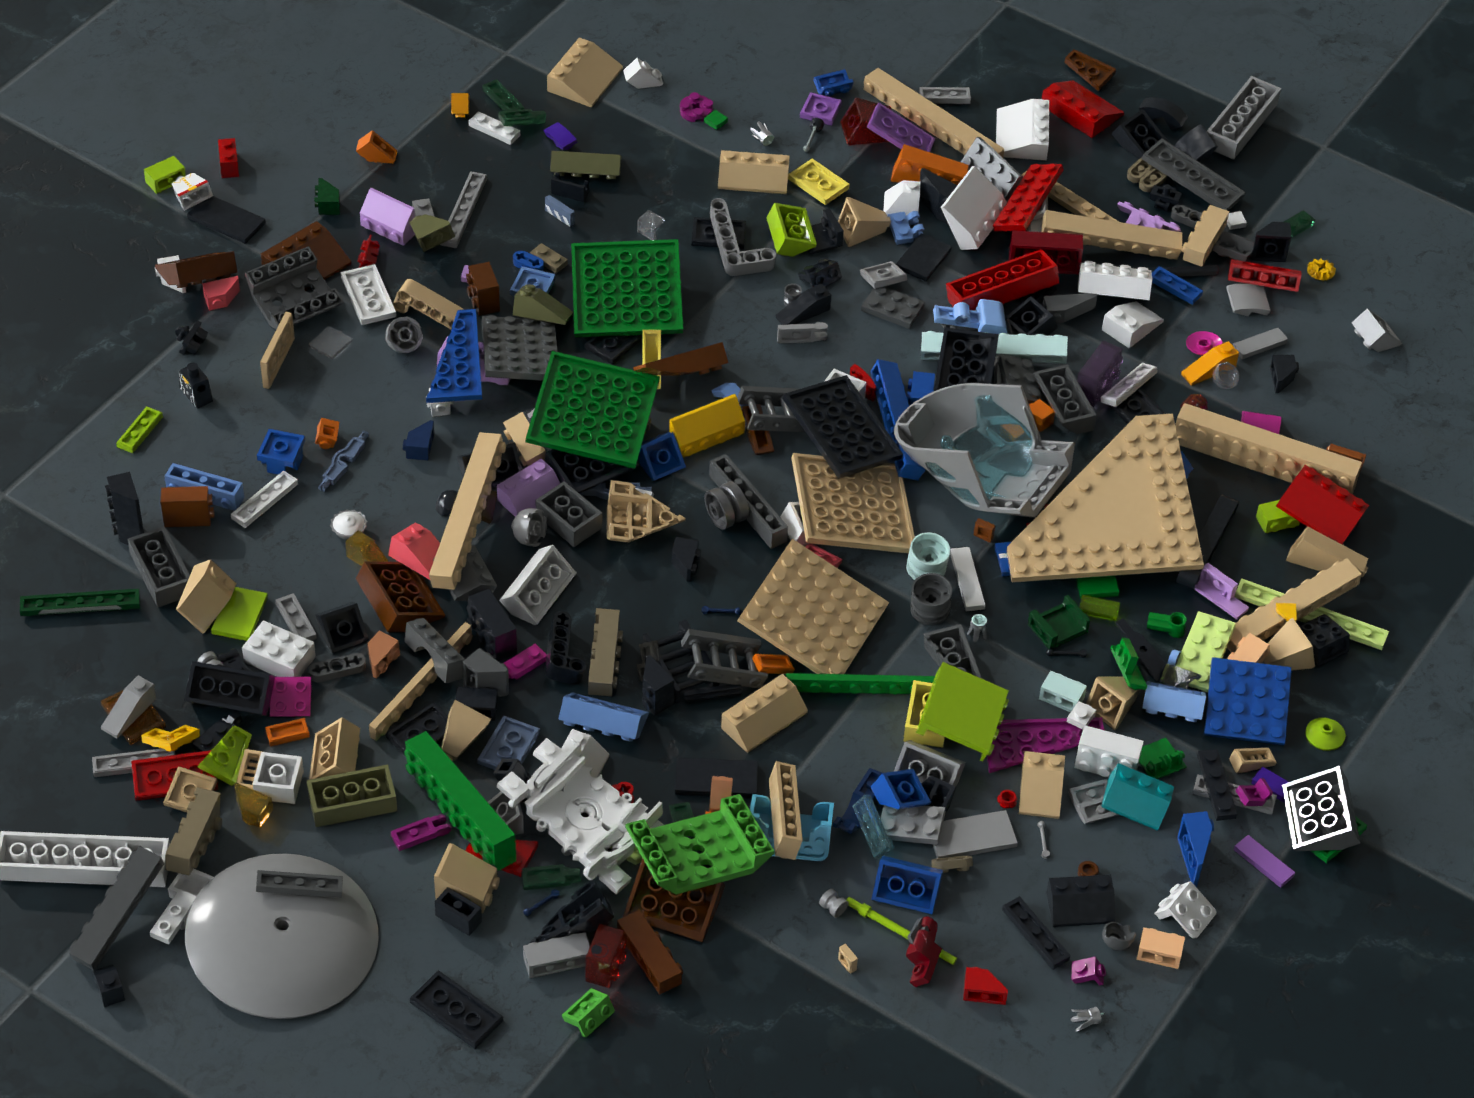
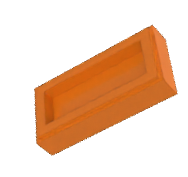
M754 654L752 658L758 672L786 674L793 673L795 670L788 655Z
M305 718L265 727L270 747L310 737Z

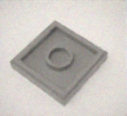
M893 261L860 270V275L874 289L907 280V274Z

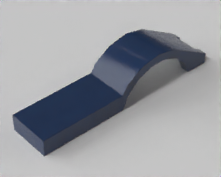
M872 768L868 769L853 792L846 812L842 818L837 816L832 827L840 828L852 834L862 826L872 803L876 799L871 786L882 772Z

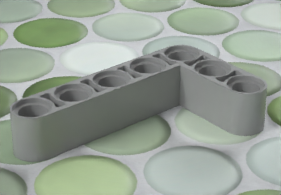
M721 198L713 199L710 207V218L725 272L730 276H738L773 270L776 252L771 248L740 251L725 200Z

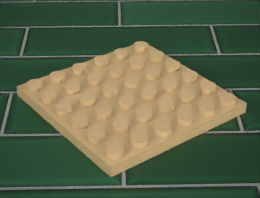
M793 453L791 459L806 543L909 553L910 545L915 535L903 477H898L895 464L887 463L838 479L823 456Z
M792 539L737 621L816 674H844L889 602Z

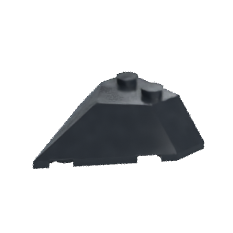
M590 880L571 896L573 900L567 905L562 906L542 928L543 931L540 935L534 937L530 943L543 942L551 938H561L584 932L587 934L601 927L608 926L612 922L614 915L609 902L595 881Z

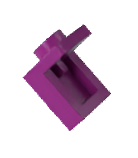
M1260 778L1255 785H1239L1235 790L1244 806H1263L1273 794L1264 778Z
M1096 957L1072 961L1071 980L1075 984L1095 980L1098 985L1104 984L1106 970Z

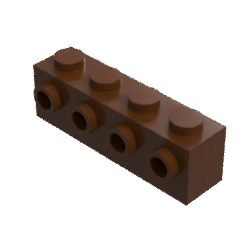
M640 910L617 920V933L659 995L682 984L683 969L681 965L673 960L670 949L662 944L659 933L657 931L654 932L651 928V923L647 916H643Z

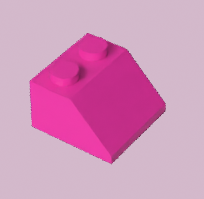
M1242 411L1241 422L1279 434L1282 417Z

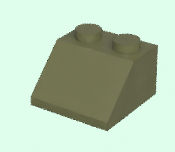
M424 214L414 217L409 222L423 252L455 237L449 221Z

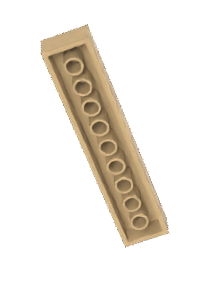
M1186 403L1183 404L1176 420L1175 426L1180 446L1290 483L1293 482L1304 465L1314 468L1316 472L1324 477L1331 479L1338 486L1345 488L1351 494H1353L1362 465L1361 461Z

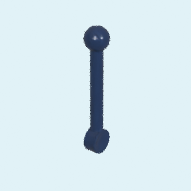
M703 606L702 613L722 612L740 615L742 609L740 607L736 609H718Z
M554 889L548 897L531 908H525L523 911L524 915L530 916L532 911L552 898H558L559 891Z

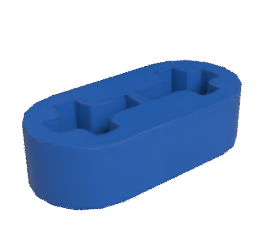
M517 251L513 254V264L517 268L521 269L523 266L539 271L544 270V261L541 258L525 251Z

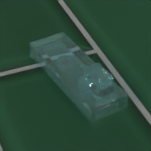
M864 795L853 805V809L873 857L881 858L885 853L891 852L895 846L891 837H887L871 795Z

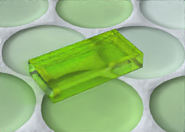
M1082 595L1079 608L1088 616L1117 621L1120 602Z

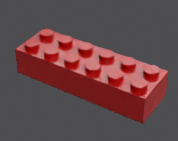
M1040 249L946 283L948 302L953 307L959 302L967 303L969 309L974 311L980 299L999 301L1004 304L1059 284L1058 266Z

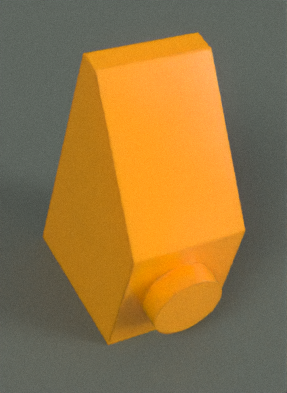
M451 93V114L455 115V118H465V115H469V93Z

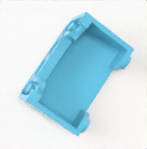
M752 794L750 811L774 849L771 801L767 796ZM819 802L814 806L812 815L800 814L803 841L796 859L822 861L828 857L834 803Z

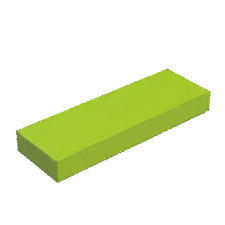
M146 406L116 442L117 447L134 453L163 418V413Z

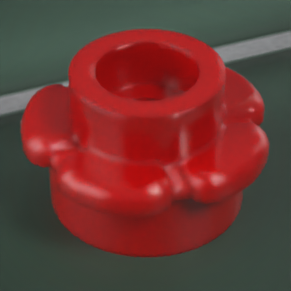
M1003 790L997 797V802L1000 803L1002 808H1013L1017 804L1016 794L1011 790Z

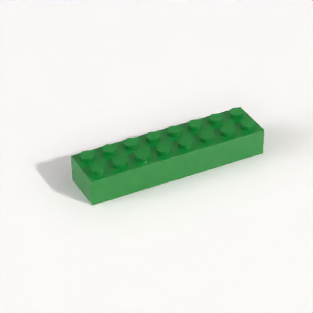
M427 731L405 741L406 750L404 754L407 759V764L405 765L407 772L416 778L418 785L427 791L429 798L438 804L440 811L449 817L451 824L454 827L457 826L462 837L465 840L468 839L473 850L482 856L483 861L496 867L497 871L516 862L514 832Z

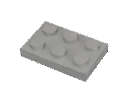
M884 805L877 838L938 845L946 813L945 807L918 806L895 809Z

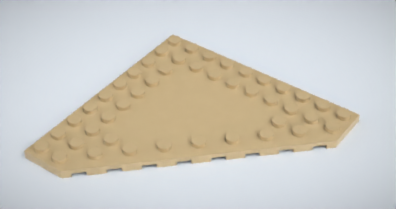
M1173 414L1135 416L1007 546V557L1012 582L1203 569L1204 562Z

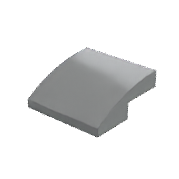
M1232 284L1226 287L1233 313L1249 316L1251 312L1266 316L1270 313L1271 310L1264 286Z
M1107 779L1069 789V796L1084 824L1119 815L1101 807L1108 782Z

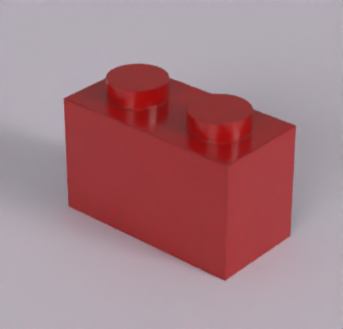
M235 138L218 139L222 178L239 177Z

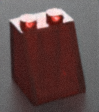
M860 98L854 99L840 122L847 145L888 142L867 128L878 103Z

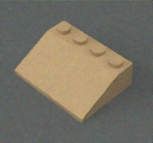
M578 38L547 75V91L592 107L622 71L623 65L595 43Z

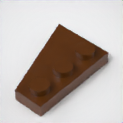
M1075 49L1065 57L1064 63L1097 91L1116 73L1115 68Z

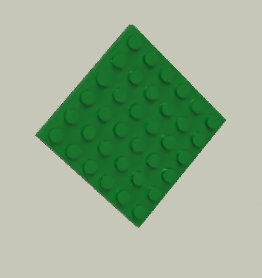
M678 239L571 243L575 337L643 335V330H661V334L683 333Z
M552 351L525 443L635 469L660 376Z

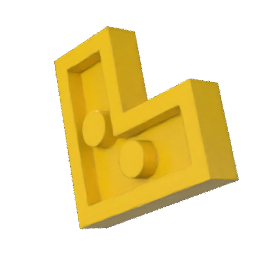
M183 725L171 732L155 728L141 735L142 743L171 752L200 737V730L188 725Z

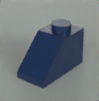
M430 420L408 432L407 440L404 439L403 451H406L407 459L429 460L434 438V421Z

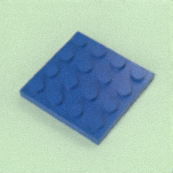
M1212 657L1204 735L1285 745L1292 667Z

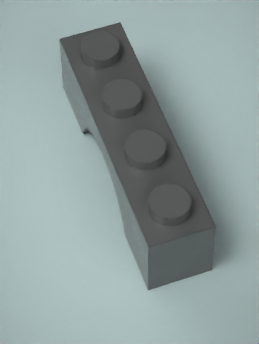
M424 618L406 622L405 643L414 652L426 649L433 660L435 673L445 683L463 679V661L465 659Z

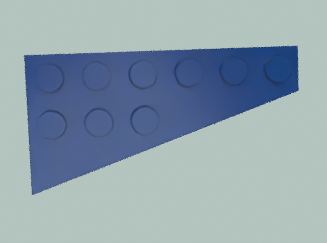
M476 309L457 310L450 336L447 338V344L437 366L435 378L432 380L430 392L427 394L426 403L482 399Z

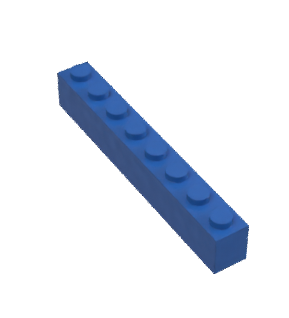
M878 359L870 374L876 385V396L885 429L903 453L902 459L894 461L898 477L919 480L926 469L910 458L894 435V428L898 418L909 407L898 364Z

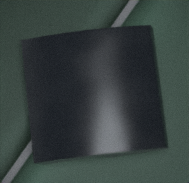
M1202 124L1193 128L1174 145L1198 162L1202 158L1208 159L1218 147Z

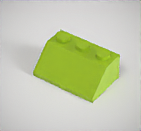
M774 203L766 219L776 253L793 257L816 247L817 243L806 208Z

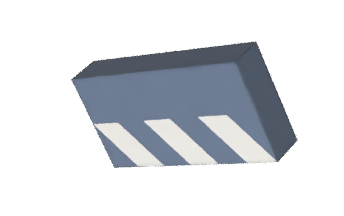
M551 195L545 197V211L569 227L575 224L574 210Z

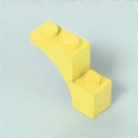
M643 330L642 364L660 360L661 330ZM656 375L660 376L657 389H661V375Z

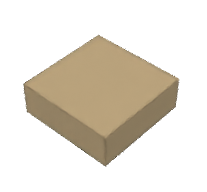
M845 943L839 947L838 960L851 974L857 970L858 958Z

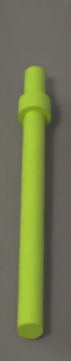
M851 897L847 898L848 906L857 910L859 915L865 918L869 917L908 939L911 931L875 912L866 903L861 904ZM943 949L941 950L939 958L954 965L957 957Z

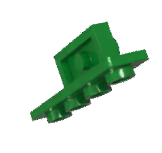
M1122 637L1120 644H1117V646L1111 645L1110 650L1127 685L1134 690H1146L1147 684L1137 666L1139 657L1130 639Z

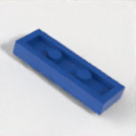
M1160 266L1152 272V283L1191 305L1203 294V290Z

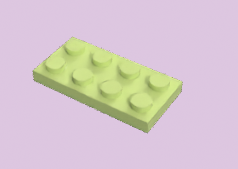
M1198 611L1171 675V681L1208 692L1212 657L1223 658L1236 627L1235 622Z

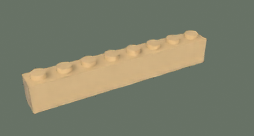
M1050 210L1045 211L1041 222V232L1083 234V245L1168 259H1178L1182 251V232Z
M1348 558L1335 562L1327 570H1321L1312 579L1304 580L1300 586L1289 589L1284 595L1275 597L1264 607L1260 606L1252 614L1241 617L1235 623L1236 627L1227 646L1228 650L1231 653H1235L1240 640L1243 637L1246 638L1249 633L1263 641L1276 634L1287 622L1286 619L1277 613L1276 603H1296L1298 621L1359 585L1361 573Z

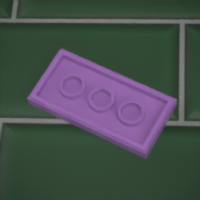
M881 103L876 105L867 125V128L900 149L906 144L930 152L935 141L934 137Z

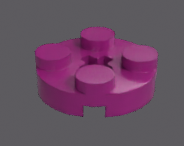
M696 92L690 93V96L683 98L680 102V114L685 120L690 122H696V120L700 119L702 122L707 115L713 112V101Z

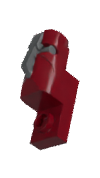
M928 916L917 919L908 935L910 943L907 948L906 957L916 965L913 968V974L910 979V983L914 987L930 983L942 950L935 943L938 924L933 918Z

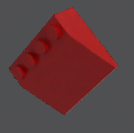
M1074 80L1053 83L1044 89L1042 93V99L1049 100V111L1091 138L1121 118L1125 113Z
M1304 465L1276 507L1302 524L1343 544L1369 505L1362 499L1349 493L1345 488L1332 482L1331 479L1316 472L1314 468Z

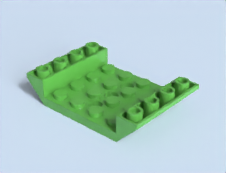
M740 794L722 798L719 811L650 829L645 819L625 824V828L657 885L674 894L753 874L774 854V849ZM695 850H699V851H702L703 853L698 854L697 852H694V851H695ZM703 865H709L711 868H706Z

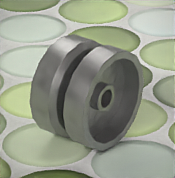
M733 481L726 482L719 488H713L705 493L704 501L708 514L714 524L721 530L733 526L734 523H740L749 517V507L745 495Z

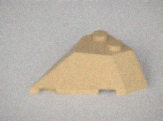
M611 480L607 505L606 538L608 540L631 542L685 521V517L680 514L678 516L670 511L669 507L649 494H642L636 490V486L633 484Z

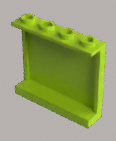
M942 662L936 672L916 733L924 736L928 729L981 752L980 761L983 762L986 755L990 756L995 745L992 744V741H995L998 736L999 729H997V726H1000L1004 718L1002 710H1005L1008 705L1009 699H1007V694L1009 690Z

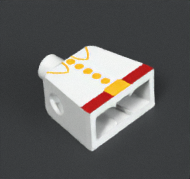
M195 173L185 177L179 176L172 183L176 197L184 211L213 196L208 181Z

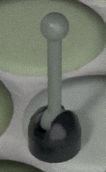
M813 118L811 120L810 129L812 133L807 145L803 147L805 152H809V146L815 132H820L824 127V121L820 118Z

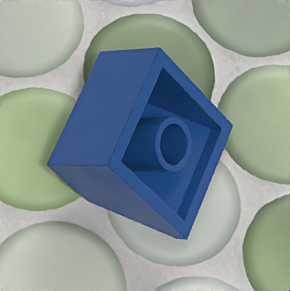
M673 432L663 433L642 442L638 462L652 481L686 467Z
M914 769L882 773L871 786L879 804L895 809L925 806L931 803Z

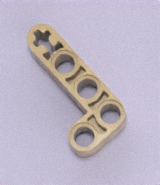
M407 279L393 302L394 309L397 312L406 313L411 306L449 329H452L457 310H464L412 279Z

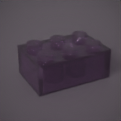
M1104 340L1080 370L1077 378L1078 384L1092 407L1098 401L1101 402V397L1105 394V391L1110 390L1113 380H1117L1121 373L1119 366L1123 361L1121 356L1123 349Z

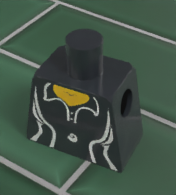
M192 362L187 367L180 369L179 388L196 409L213 402L209 380L198 367V364Z

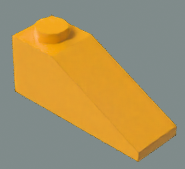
M1229 341L1213 347L1184 369L1181 375L1191 386L1236 368L1239 352Z

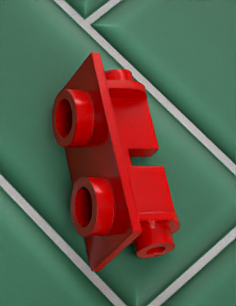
M371 234L367 241L364 240L360 250H363V252L360 253L357 260L360 263L359 268L376 264L380 245L378 241L371 240Z

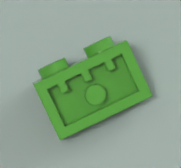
M591 988L566 1010L562 1017L565 1022L578 1027L582 1036L588 1037L615 1010L607 994Z

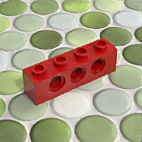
M1231 259L1228 280L1298 292L1302 273L1298 270Z

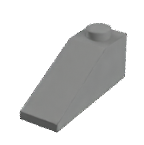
M138 675L124 689L102 724L101 730L118 738L156 700L154 684Z

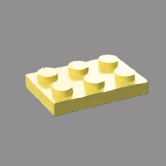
M810 159L788 174V180L824 205L849 189V183L814 159Z

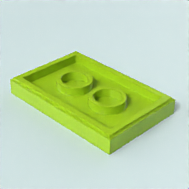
M235 587L230 600L216 617L211 629L212 634L247 641L255 630L268 599V594Z

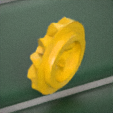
M1322 258L1319 260L1314 259L1312 262H1309L1307 267L1308 274L1317 280H1329L1334 277L1336 271L1334 263H1329L1328 260L1324 261Z

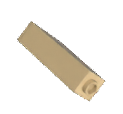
M1308 526L1291 546L1286 559L1288 562L1321 571L1329 569L1337 561L1348 558L1361 573V577L1365 575L1368 569L1366 566L1368 558Z

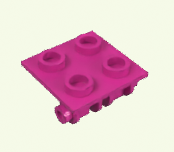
M275 677L270 702V717L311 716V677Z

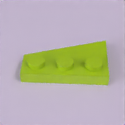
M234 725L197 767L233 786L237 781L245 749L248 748L252 734Z

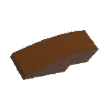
M756 404L759 414H763L761 404ZM749 406L742 407L745 429L755 455L774 452L769 431L747 429L752 413Z

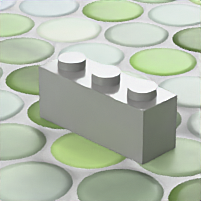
M585 932L561 938H551L538 943L532 942L523 946V958L529 979L592 965V952Z

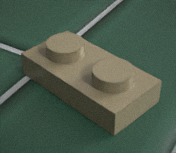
M542 243L530 252V254L541 258L544 261V267L556 274L568 265V259Z

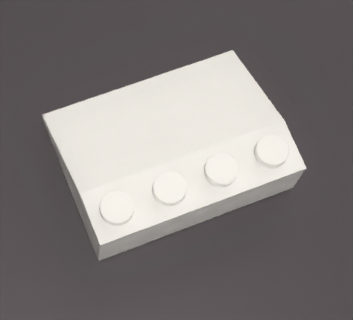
M1030 99L997 109L996 144L1004 148V157L1047 160L1049 146V100Z
M975 166L970 168L941 206L961 250L978 249L992 231L994 222L1007 202L1003 194Z

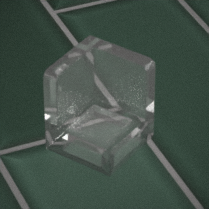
M648 210L638 219V233L651 240H655L656 229L664 223V218Z

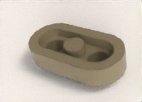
M1140 158L1128 169L1127 179L1133 183H1139L1140 178L1154 167Z
M1152 168L1140 178L1139 188L1142 191L1151 192L1154 185L1160 186L1166 181L1167 175L1156 168Z
M955 856L932 859V868L944 870L943 873L949 872V869L957 868V871H967L969 867L973 866V857Z

